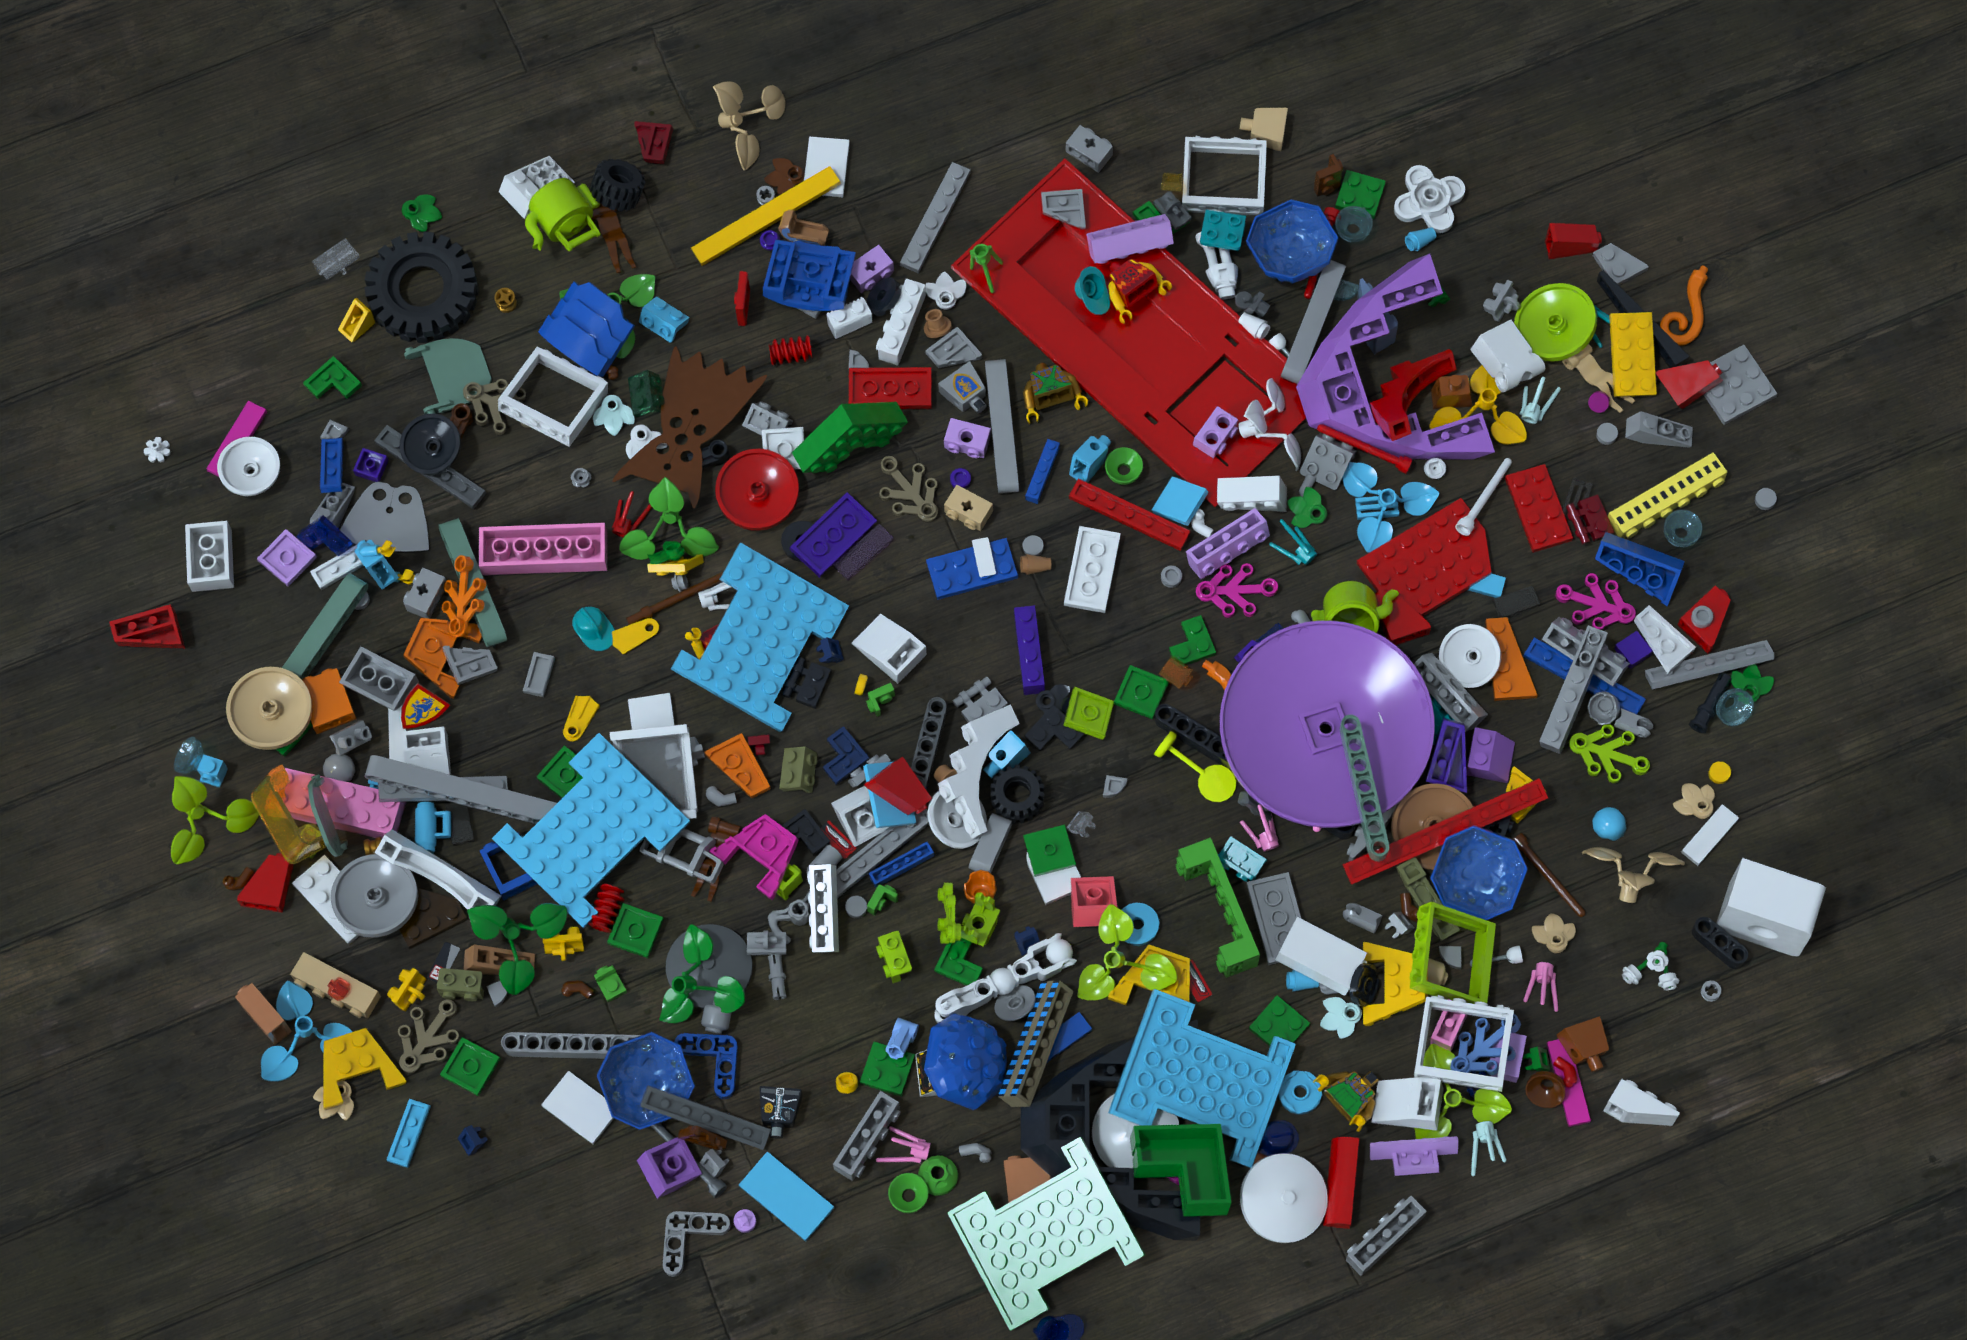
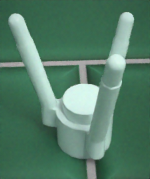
M1545 377L1541 378L1533 402L1528 405V386L1524 387L1520 415H1522V420L1527 423L1536 424L1538 421H1542L1543 415L1561 390L1558 387L1542 410H1540L1537 402Z
M1493 1122L1477 1123L1476 1131L1472 1132L1474 1141L1471 1176L1473 1177L1476 1174L1479 1139L1481 1143H1487L1492 1161L1495 1160L1492 1145L1494 1140L1502 1161L1506 1162V1157L1497 1135V1129H1494Z

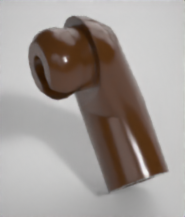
M246 867L238 877L225 876L223 884L228 890L242 889L247 885L255 872Z
M580 980L567 981L561 989L562 994L566 997L571 996L574 992H579L588 1000L595 993L592 988Z

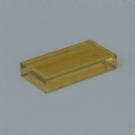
M1163 173L1161 190L1181 192L1183 175Z

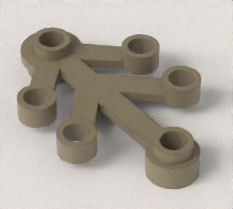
M499 379L494 383L482 386L476 382L468 383L463 389V396L473 404L476 413V424L484 426L488 422V416L482 409V401L489 406L494 422V433L497 435L504 434L506 425L498 411V399L501 395L492 397L486 393L492 391L503 393L508 387L507 381ZM499 384H504L505 387H504V388H499L498 385H499ZM520 388L517 393H522L523 396L517 397L515 394L512 399L523 402L526 399V392ZM471 391H476L477 394H476V395H471L470 392H471ZM482 416L485 420L479 421L478 418ZM520 422V424H521L523 427H525V428H531V427H529V426H527V425H525V424H523V423ZM497 426H502L503 429H502V430H497L496 427H497Z
M892 456L884 457L881 461L882 471L885 474H891L904 491L883 487L879 492L881 500L889 501L891 498L912 500L917 506L903 505L901 502L894 503L892 506L893 514L895 516L914 514L918 515L922 521H933L938 515V508L933 503L934 492L938 487L937 481L934 478H929L925 481L927 492L924 501L919 495L921 478L925 473L924 465L921 463L913 465V482L911 486L897 469V460ZM887 465H892L893 468H892V469H886V466H887ZM921 468L922 471L918 473L915 469ZM934 483L935 486L930 488L928 487V484ZM883 492L890 493L889 496L886 497L882 495ZM901 507L902 510L900 512L895 511V508ZM930 510L931 514L926 515L924 514V511Z
M447 999L440 1003V1012L426 1032L423 1023V1010L419 1007H414L411 1010L410 1016L414 1020L418 1040L414 1049H412L410 1041L412 1035L410 1027L402 1025L398 1028V1035L402 1038L404 1054L399 1060L403 1071L413 1073L420 1068L421 1064L433 1061L443 1062L446 1060L447 1052L442 1047L436 1048L433 1053L421 1054L425 1048L446 1043L456 1044L459 1041V1033L453 1029L444 1035L434 1037L445 1019L452 1018L457 1013V1006L452 1000ZM447 1004L451 1005V1009H450V1010H448V1011H445V1010H444V1006H445V1005H447ZM416 1011H420L421 1015L419 1017L413 1016ZM408 1029V1034L401 1035V1031ZM451 1034L457 1035L454 1040L449 1039ZM440 1051L444 1052L442 1058L437 1057V1053ZM413 1058L414 1062L412 1064H406L407 1059Z

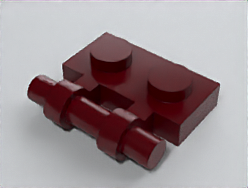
M1598 495L1579 501L1577 505L1580 510H1576L1574 503L1566 506L1569 513L1567 516L1573 522L1576 529L1575 534L1577 538H1580L1582 544L1590 542L1588 534H1591L1593 541L1603 538L1605 532L1614 533ZM1580 517L1584 518L1587 527L1583 526Z

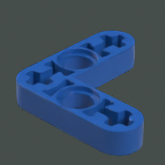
M690 1033L678 1035L674 1041L677 1044L682 1043L683 1039H687L689 1044H694V1039H697V1050H694L693 1045H686V1049L681 1047L683 1055L716 1057L715 1093L720 1099L731 1098L735 1091L738 1052L735 1038L728 1035ZM703 1040H710L712 1042V1047L707 1051L700 1048V1043ZM715 1040H719V1045H726V1042L729 1041L733 1047L729 1048V1051H725L724 1047H718L719 1051H715ZM724 1062H729L732 1065V1070L728 1073H723L720 1070V1065ZM732 1077L731 1080L727 1079L726 1082L730 1090H726V1094H722L719 1088L723 1087V1078Z

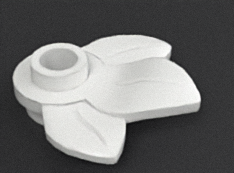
M943 272L938 277L936 284L926 283V294L929 298L936 301L939 308L948 310L955 305L957 299L964 295L966 282L964 280L954 282L946 272ZM947 298L949 302H943L942 300Z
M645 425L635 426L630 434L631 440L626 445L628 458L631 459L651 440L660 436L661 433L650 431ZM639 431L644 432L645 437L639 438L637 436V433ZM659 444L656 450L667 448V444Z

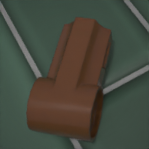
M463 403L453 407L450 418L457 427L461 439L467 427L473 422V415L469 407ZM467 413L466 417L458 418L459 414Z

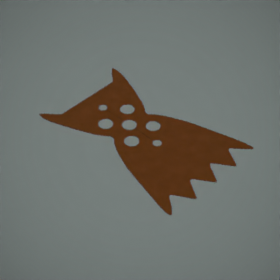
M674 347L662 395L661 426L663 433L638 451L618 471L612 482H616L628 475H635L656 483H660L666 477L679 490L689 494L692 507L695 508L698 504L701 489V444L714 437L732 421L761 387L767 375L748 383L745 366L726 376L723 359L704 369L701 352L682 362L677 347ZM693 409L699 410V414L695 416L691 412ZM672 418H681L682 425L679 428H672L670 426ZM704 425L706 427L705 434L701 436L695 435L693 431L695 426ZM685 434L688 437L687 442L684 445L676 444L675 438L677 435ZM659 444H668L669 451L666 454H659L656 450ZM684 451H690L693 453V458L689 462H683L680 458L681 454ZM671 464V469L665 470L664 465Z

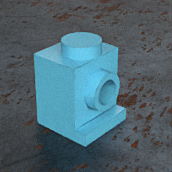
M204 754L197 769L201 775L200 782L219 788L228 770L223 760Z

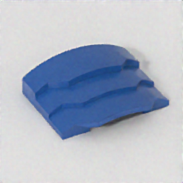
M775 240L763 286V296L777 303L804 310L834 311L844 309L856 252L841 250L839 247L805 243L798 240L795 242Z
M573 281L564 298H561L553 313L547 316L538 332L551 345L596 376L604 377L635 325L624 318L621 304L606 295L591 282L580 285Z

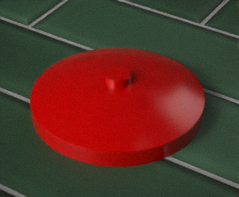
M749 449L734 455L724 464L716 480L715 492L722 513L733 524L748 530H766L779 525L793 512L799 497V483L795 470L783 456L766 449Z

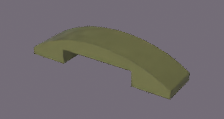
M1416 857L1396 867L1418 909L1419 906L1429 902L1442 905L1426 879V873ZM1433 918L1432 930L1441 941L1460 931L1457 925Z

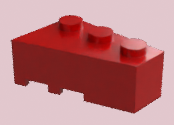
M171 604L109 622L114 642L118 646L185 649L177 615Z

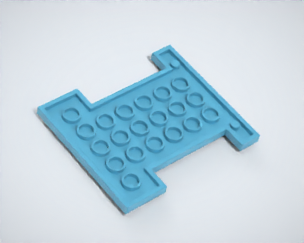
M739 543L719 579L737 590L734 598L700 660L681 650L671 670L778 732H782L792 713L774 703L779 691L810 634L812 633L821 639L826 637L832 639L849 605L743 543Z
M600 733L569 762V765L583 778L523 838L508 823L492 838L559 905H565L567 913L583 929L591 922V916L598 914V911L584 898L644 838L661 852L690 823V820Z
M1153 989L1108 1113L1140 1126L1152 1125L1157 1109L1196 1124H1221L1222 1134L1237 1139L1230 1161L1251 1168L1296 1044L1274 1036L1268 1054L1265 1056L1188 1026L1195 1004Z

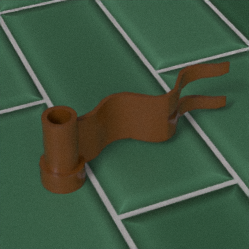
M600 203L598 208L593 209L591 219L592 221L597 219L616 273L621 272L616 241L619 243L627 262L632 268H636L627 239L622 232L615 212L618 210H611Z
M712 816L708 827V832L712 833L711 837L716 840L714 845L716 848L725 843L724 840L730 836H736L741 831V826L721 821V818ZM706 856L699 869V873L707 876L709 868L712 867V874L716 862ZM720 874L716 882L710 885L707 901L712 902L718 887ZM697 878L691 896L695 897L705 880Z

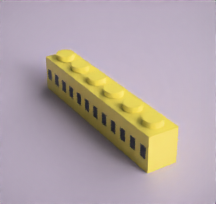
M1714 452L1611 511L1608 514V519L1614 532L1621 538L1627 537L1629 539L1635 536L1639 529L1643 527L1645 529L1649 528L1660 517H1668L1675 508H1683L1688 505L1692 498H1700L1711 487L1717 488L1725 482L1727 470Z

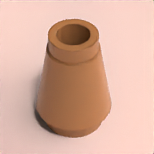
M1030 554L1020 557L1021 573L1028 575L1051 570V558Z

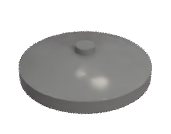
M377 854L362 856L347 864L337 875L331 890V905L338 921L348 931L363 937H381L397 931L410 919L418 901L417 884L409 868L406 869L392 864Z

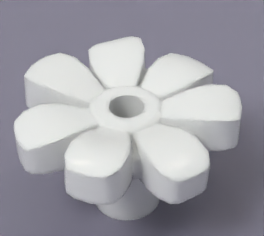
M155 437L154 441L149 440L146 443L148 448L144 449V454L149 456L148 460L154 463L156 458L158 462H164V456L170 455V450L167 449L170 447L168 441L162 442L160 437Z

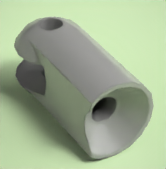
M1621 708L1614 727L1623 731H1630L1638 737L1646 738L1651 735L1649 730L1653 729V723L1645 717Z
M827 845L810 865L831 864L836 866L842 859V856L834 847Z
M1357 903L1347 904L1346 910L1343 911V917L1346 921L1371 933L1376 932L1383 916Z

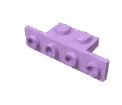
M1457 1136L1370 1143V1160L1392 1159L1395 1176L1439 1173L1437 1155L1458 1154Z

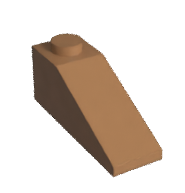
M474 944L465 950L464 970L499 975L500 966L504 961H514L512 950ZM516 951L518 961L527 960L534 967L535 954Z

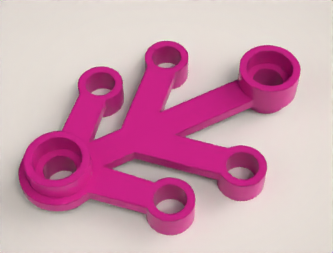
M1245 563L1226 586H1218L1223 579L1230 578L1232 575V567L1224 564L1210 582L1203 581L1197 585L1196 595L1201 601L1213 602L1222 610L1224 617L1231 618L1235 613V607L1232 604H1227L1218 596L1226 595L1243 609L1245 616L1252 617L1256 612V606L1253 603L1247 602L1239 594L1263 593L1267 597H1272L1277 593L1278 584L1274 579L1267 578L1261 584L1239 585L1245 578L1253 574L1252 565ZM1249 568L1251 571L1249 573H1245L1243 569ZM1228 569L1230 572L1228 574H1224L1222 570ZM1272 587L1273 590L1271 592H1268L1265 590V588ZM1207 589L1210 593L1205 595L1202 591ZM1251 607L1253 611L1247 612L1246 608ZM1230 608L1232 612L1226 613L1225 609Z
M1593 573L1586 576L1585 585L1590 588L1595 598L1575 592L1566 584L1560 585L1556 590V599L1561 603L1573 600L1591 606V608L1585 611L1577 610L1573 613L1572 622L1574 624L1580 625L1584 620L1604 611L1612 615L1604 619L1601 617L1595 618L1592 622V627L1603 630L1604 627L1617 621L1628 624L1635 618L1636 612L1634 607L1624 603L1617 590L1618 583L1614 580H1609L1606 583L1605 591L1611 595L1615 605L1607 602L1597 584L1598 577ZM1593 578L1595 582L1590 583L1588 579ZM1608 585H1613L1615 589L1610 590ZM1563 589L1567 590V591H1568V594H1567V595L1562 594V593H1561V590H1563ZM1627 610L1629 614L1623 615L1621 611ZM1580 615L1582 619L1577 620L1575 619V616ZM1595 622H1601L1602 626L1597 627Z

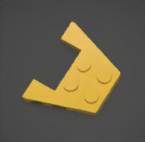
M1363 942V951L1367 952L1364 960L1367 963L1385 962V1003L1363 1007V1025L1371 1026L1376 1021L1385 1020L1391 1017L1392 1014L1406 1011L1426 1001L1428 994L1410 989V973L1413 964L1412 953ZM1427 968L1426 981H1428V968Z
M1148 945L1134 963L1145 965V960L1150 954H1161L1167 957L1176 969L1177 981L1159 991L1189 1002L1190 958ZM1132 966L1126 975L1121 978L1114 990L1109 993L1108 1000L1127 1005L1134 985L1150 990L1141 981V972L1144 969Z
M366 1028L324 1041V1110L343 1104L337 1082L380 1069L387 1090L406 1084L403 1075Z

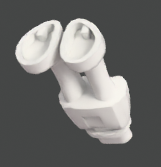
M1201 232L1196 234L1197 243L1206 253L1209 265L1206 275L1213 288H1215V292L1219 293L1221 300L1236 297L1234 289H1236L1238 267L1232 263L1229 249L1218 248L1222 263L1218 264L1215 247L1201 245Z

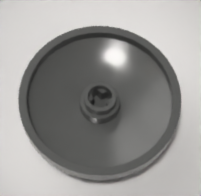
M714 924L697 926L711 937L713 953L708 960H701V965L691 972L689 976L696 980L698 986L717 987L719 978L731 976L740 982L745 992L752 977L753 965L751 955H747V945L737 933L724 926ZM686 932L675 940L667 955L666 975L670 987H672V981L675 977L682 976V972H686L696 964L688 963L684 957L683 944ZM694 990L689 993L688 998L693 1001L694 1008L704 1010L706 1005H713L716 991Z

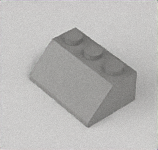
M360 647L339 683L395 711L403 705L406 696L419 681L414 673Z

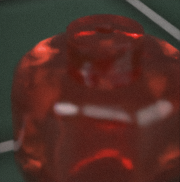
M337 977L335 981L331 979L327 985L329 987L327 994L336 1001H340L349 992L350 983L341 977Z

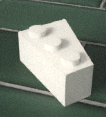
M1280 476L1218 478L1217 503L1221 509L1226 511H1234L1236 509L1253 510L1256 508V510L1287 512V487Z

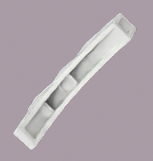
M1011 705L975 719L961 727L963 737L969 746L949 755L952 767L958 774L938 783L940 794L946 803L954 800L956 811L961 815L965 830L970 834L971 839L988 831L982 817L979 802V780L986 756L994 743L1005 732L1020 724Z

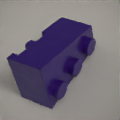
M1443 718L1425 780L1433 784L1448 785L1467 793L1465 725L1461 722Z

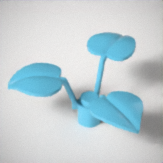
M1350 462L1343 476L1344 487L1350 495L1357 498L1363 497L1366 492L1379 495L1378 503L1382 509L1378 520L1374 517H1367L1359 523L1357 529L1358 538L1368 553L1390 541L1393 534L1392 525L1381 520L1386 508L1392 507L1395 500L1401 503L1404 502V509L1407 513L1413 516H1421L1430 510L1438 498L1439 492L1421 482L1405 484L1400 491L1402 498L1389 488L1382 491L1371 490L1377 483V473L1371 466L1364 463Z
M286 981L277 997L276 1008L278 1014L284 1020L290 1021L296 1018V1034L288 1052L282 1046H272L264 1052L261 1059V1077L267 1081H282L291 1077L296 1072L298 1060L291 1054L299 1037L305 1038L314 1033L318 1038L322 1039L320 1048L323 1052L324 1041L353 1032L340 1023H330L324 1027V1035L320 1034L317 1028L313 1027L311 1018L306 1016L310 1013L313 1006L312 997L306 990L290 981Z

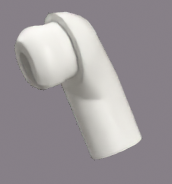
M1198 509L1191 520L1192 528L1208 538L1213 534L1214 530L1205 525L1203 517L1205 514L1203 510Z

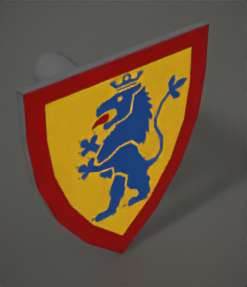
M417 683L410 690L402 705L401 722L403 729L416 728L434 721L446 711L450 703Z

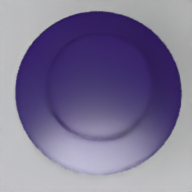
M765 231L760 237V244L766 250H773L775 240H780V237L775 231Z

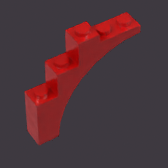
M1450 349L1414 363L1408 360L1390 367L1393 380L1380 385L1383 398L1370 402L1374 421L1392 441L1412 434L1407 409L1417 394L1439 377L1457 370L1453 352Z

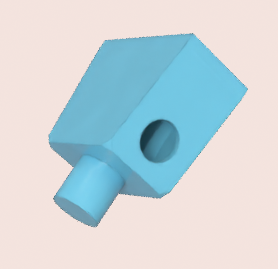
M1101 435L1099 439L1090 436L1073 454L1069 475L1076 480L1079 478L1088 483L1104 464L1108 446L1111 444L1110 439L1104 435Z
M1010 730L988 753L991 762L983 770L992 779L1000 770L1005 772L1008 766H1011L1012 769L1015 768V765H1018L1031 752Z

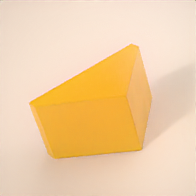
M355 298L338 330L349 341L355 342L375 324L371 310L358 298Z

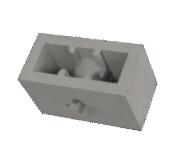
M1079 125L1066 142V152L1099 173L1112 157L1113 146L1107 139H1101L1096 136L1090 128H1084Z
M422 567L420 573H417L413 579V587L404 596L403 602L406 610L423 618L430 619L444 593L446 578Z

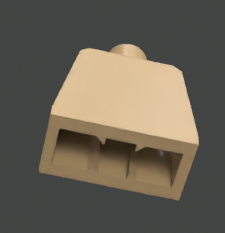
M1256 108L1253 119L1241 118L1240 130L1251 131L1250 140L1254 138L1256 140H1265L1267 148L1282 151L1288 108Z

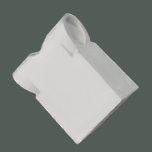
M1512 320L1481 334L1470 349L1492 378L1495 377L1496 385L1501 392H1506L1519 385L1520 381L1529 380L1545 371L1543 360L1535 353H1532V348Z

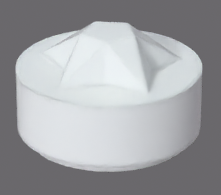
M1431 458L1425 463L1424 472L1429 478L1438 479L1445 474L1446 465L1439 458Z

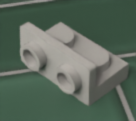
M760 401L759 403H752L742 426L762 435V430L787 428L788 425H792L793 420L788 418L789 415L780 410L775 412L770 409L771 406Z

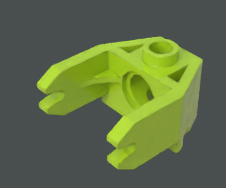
M981 892L976 893L975 905L971 913H967L963 919L961 938L983 947L988 944L1000 914V910L995 908V900L990 896L985 897ZM977 921L984 924L980 929H976L972 925Z

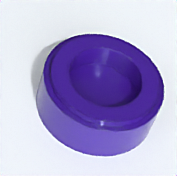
M955 469L950 475V483L953 488L958 485L966 489L971 483V475L966 469Z

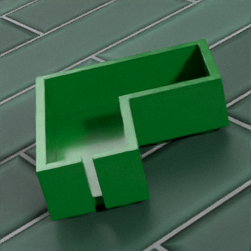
M897 402L841 404L792 454L803 473H829L834 471L837 465L842 460L850 456L849 453L857 447L886 446L894 435L902 431V428L908 421Z
M1221 1124L1133 1126L1130 1144L1132 1156H1134L1133 1168L1135 1178L1178 1177L1183 1216H1220L1228 1214L1231 1196Z

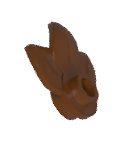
M776 158L772 160L775 171L764 178L768 185L777 187L778 195H781L803 182L805 174L801 167L793 165L790 160ZM794 174L798 175L797 178H792L791 176Z

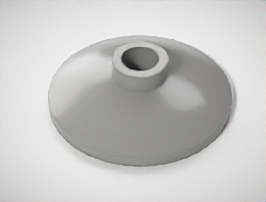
M1019 985L1009 994L1000 995L995 1003V1013L1000 1019L1005 1021H1014L1024 1017L1035 1004L1036 996L1034 991L1028 986Z

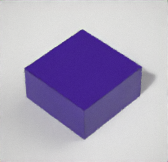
M362 448L353 472L355 476L380 482L389 460L386 455Z
M1638 631L1617 643L1614 648L1617 653L1623 655L1626 661L1630 663L1629 669L1650 657L1653 652Z

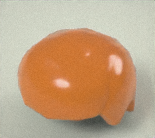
M979 870L972 872L968 882L964 883L966 899L975 904L976 893L981 892L985 897L990 896L994 898L997 891L994 876L989 871Z

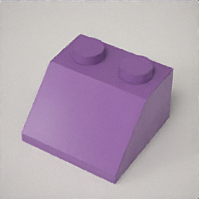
M1475 727L1466 775L1508 783L1515 742L1496 731Z
M678 1137L645 1151L637 1160L657 1199L678 1190L702 1174L684 1140L678 1139Z

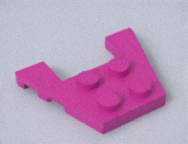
M765 814L744 827L742 832L734 837L730 836L724 840L725 843L717 848L716 846L713 847L709 852L720 859L724 865L727 864L738 849L746 852L770 870L756 888L773 900L799 840Z

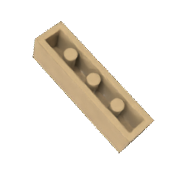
M304 952L290 974L295 980L293 983L298 987L312 989L314 995L322 999L324 997L331 999V1003L341 1009L345 1006L350 1009L349 1012L358 1018L364 1016L368 1019L381 998L377 990Z

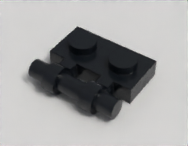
M798 657L796 664L791 669L792 673L789 680H786L783 686L785 689L782 696L790 698L792 692L797 693L796 702L816 709L832 671L811 662L809 669L803 667L806 660ZM799 675L805 677L802 686L796 684Z

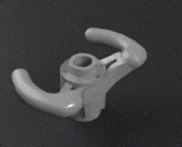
M809 892L803 900L798 899L790 903L789 907L785 910H775L768 915V922L772 932H782L777 925L778 921H791L799 926L805 925L809 921L811 905L808 902ZM786 935V944H789L791 939Z

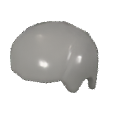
M1606 691L1593 695L1588 703L1590 718L1598 722L1599 725L1613 722L1620 712L1618 699Z
M332 754L325 760L323 765V774L327 778L349 782L355 773L354 763L346 754Z

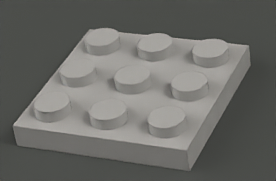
M1745 345L1710 362L1712 365L1715 363L1722 371L1720 377L1723 381L1706 392L1704 397L1723 425L1777 397V392Z

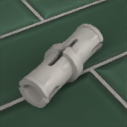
M773 955L768 956L770 967L769 981L772 984L774 1000H780L779 994L781 999L787 997L784 985L786 975L783 973L782 955H775V958H773Z

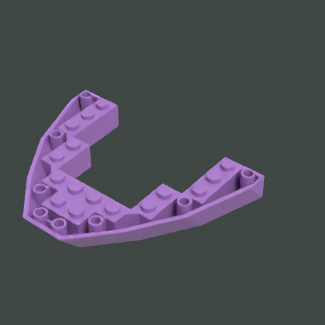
M1430 254L1408 262L1358 299L1321 343L1296 386L1310 427L1317 429L1319 424L1326 425L1397 457H1404L1405 455L1412 459H1476L1495 452L1482 413L1422 432L1415 412L1407 415L1412 434L1392 441L1380 426L1375 425L1350 347L1388 335L1390 332L1384 317L1385 313L1443 294Z

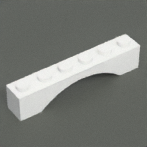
M390 830L384 835L375 851L377 855L390 863L406 869L409 868V870L435 882L458 899L466 909L481 905L496 906L501 898V895L394 830Z

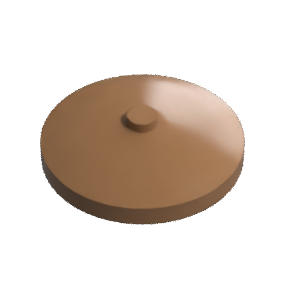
M1444 784L1418 786L1412 789L1397 804L1391 823L1393 840H1399L1473 806L1463 793L1451 786ZM1443 845L1415 856L1422 868L1434 870ZM1457 848L1452 851L1453 854L1457 853Z

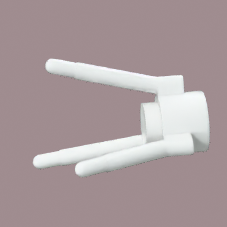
M722 582L712 588L698 592L702 607H708L709 611L728 609L730 604L715 605L716 602H719L716 593L731 588V586Z

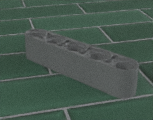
M934 697L928 702L911 769L926 790L928 789L947 716L946 702L940 697ZM940 706L943 709L941 712L936 713L932 711V708ZM929 726H936L938 728L935 732L927 730ZM929 745L932 747V750L925 752L922 750V747ZM919 765L927 766V769L923 772L918 771L916 768Z

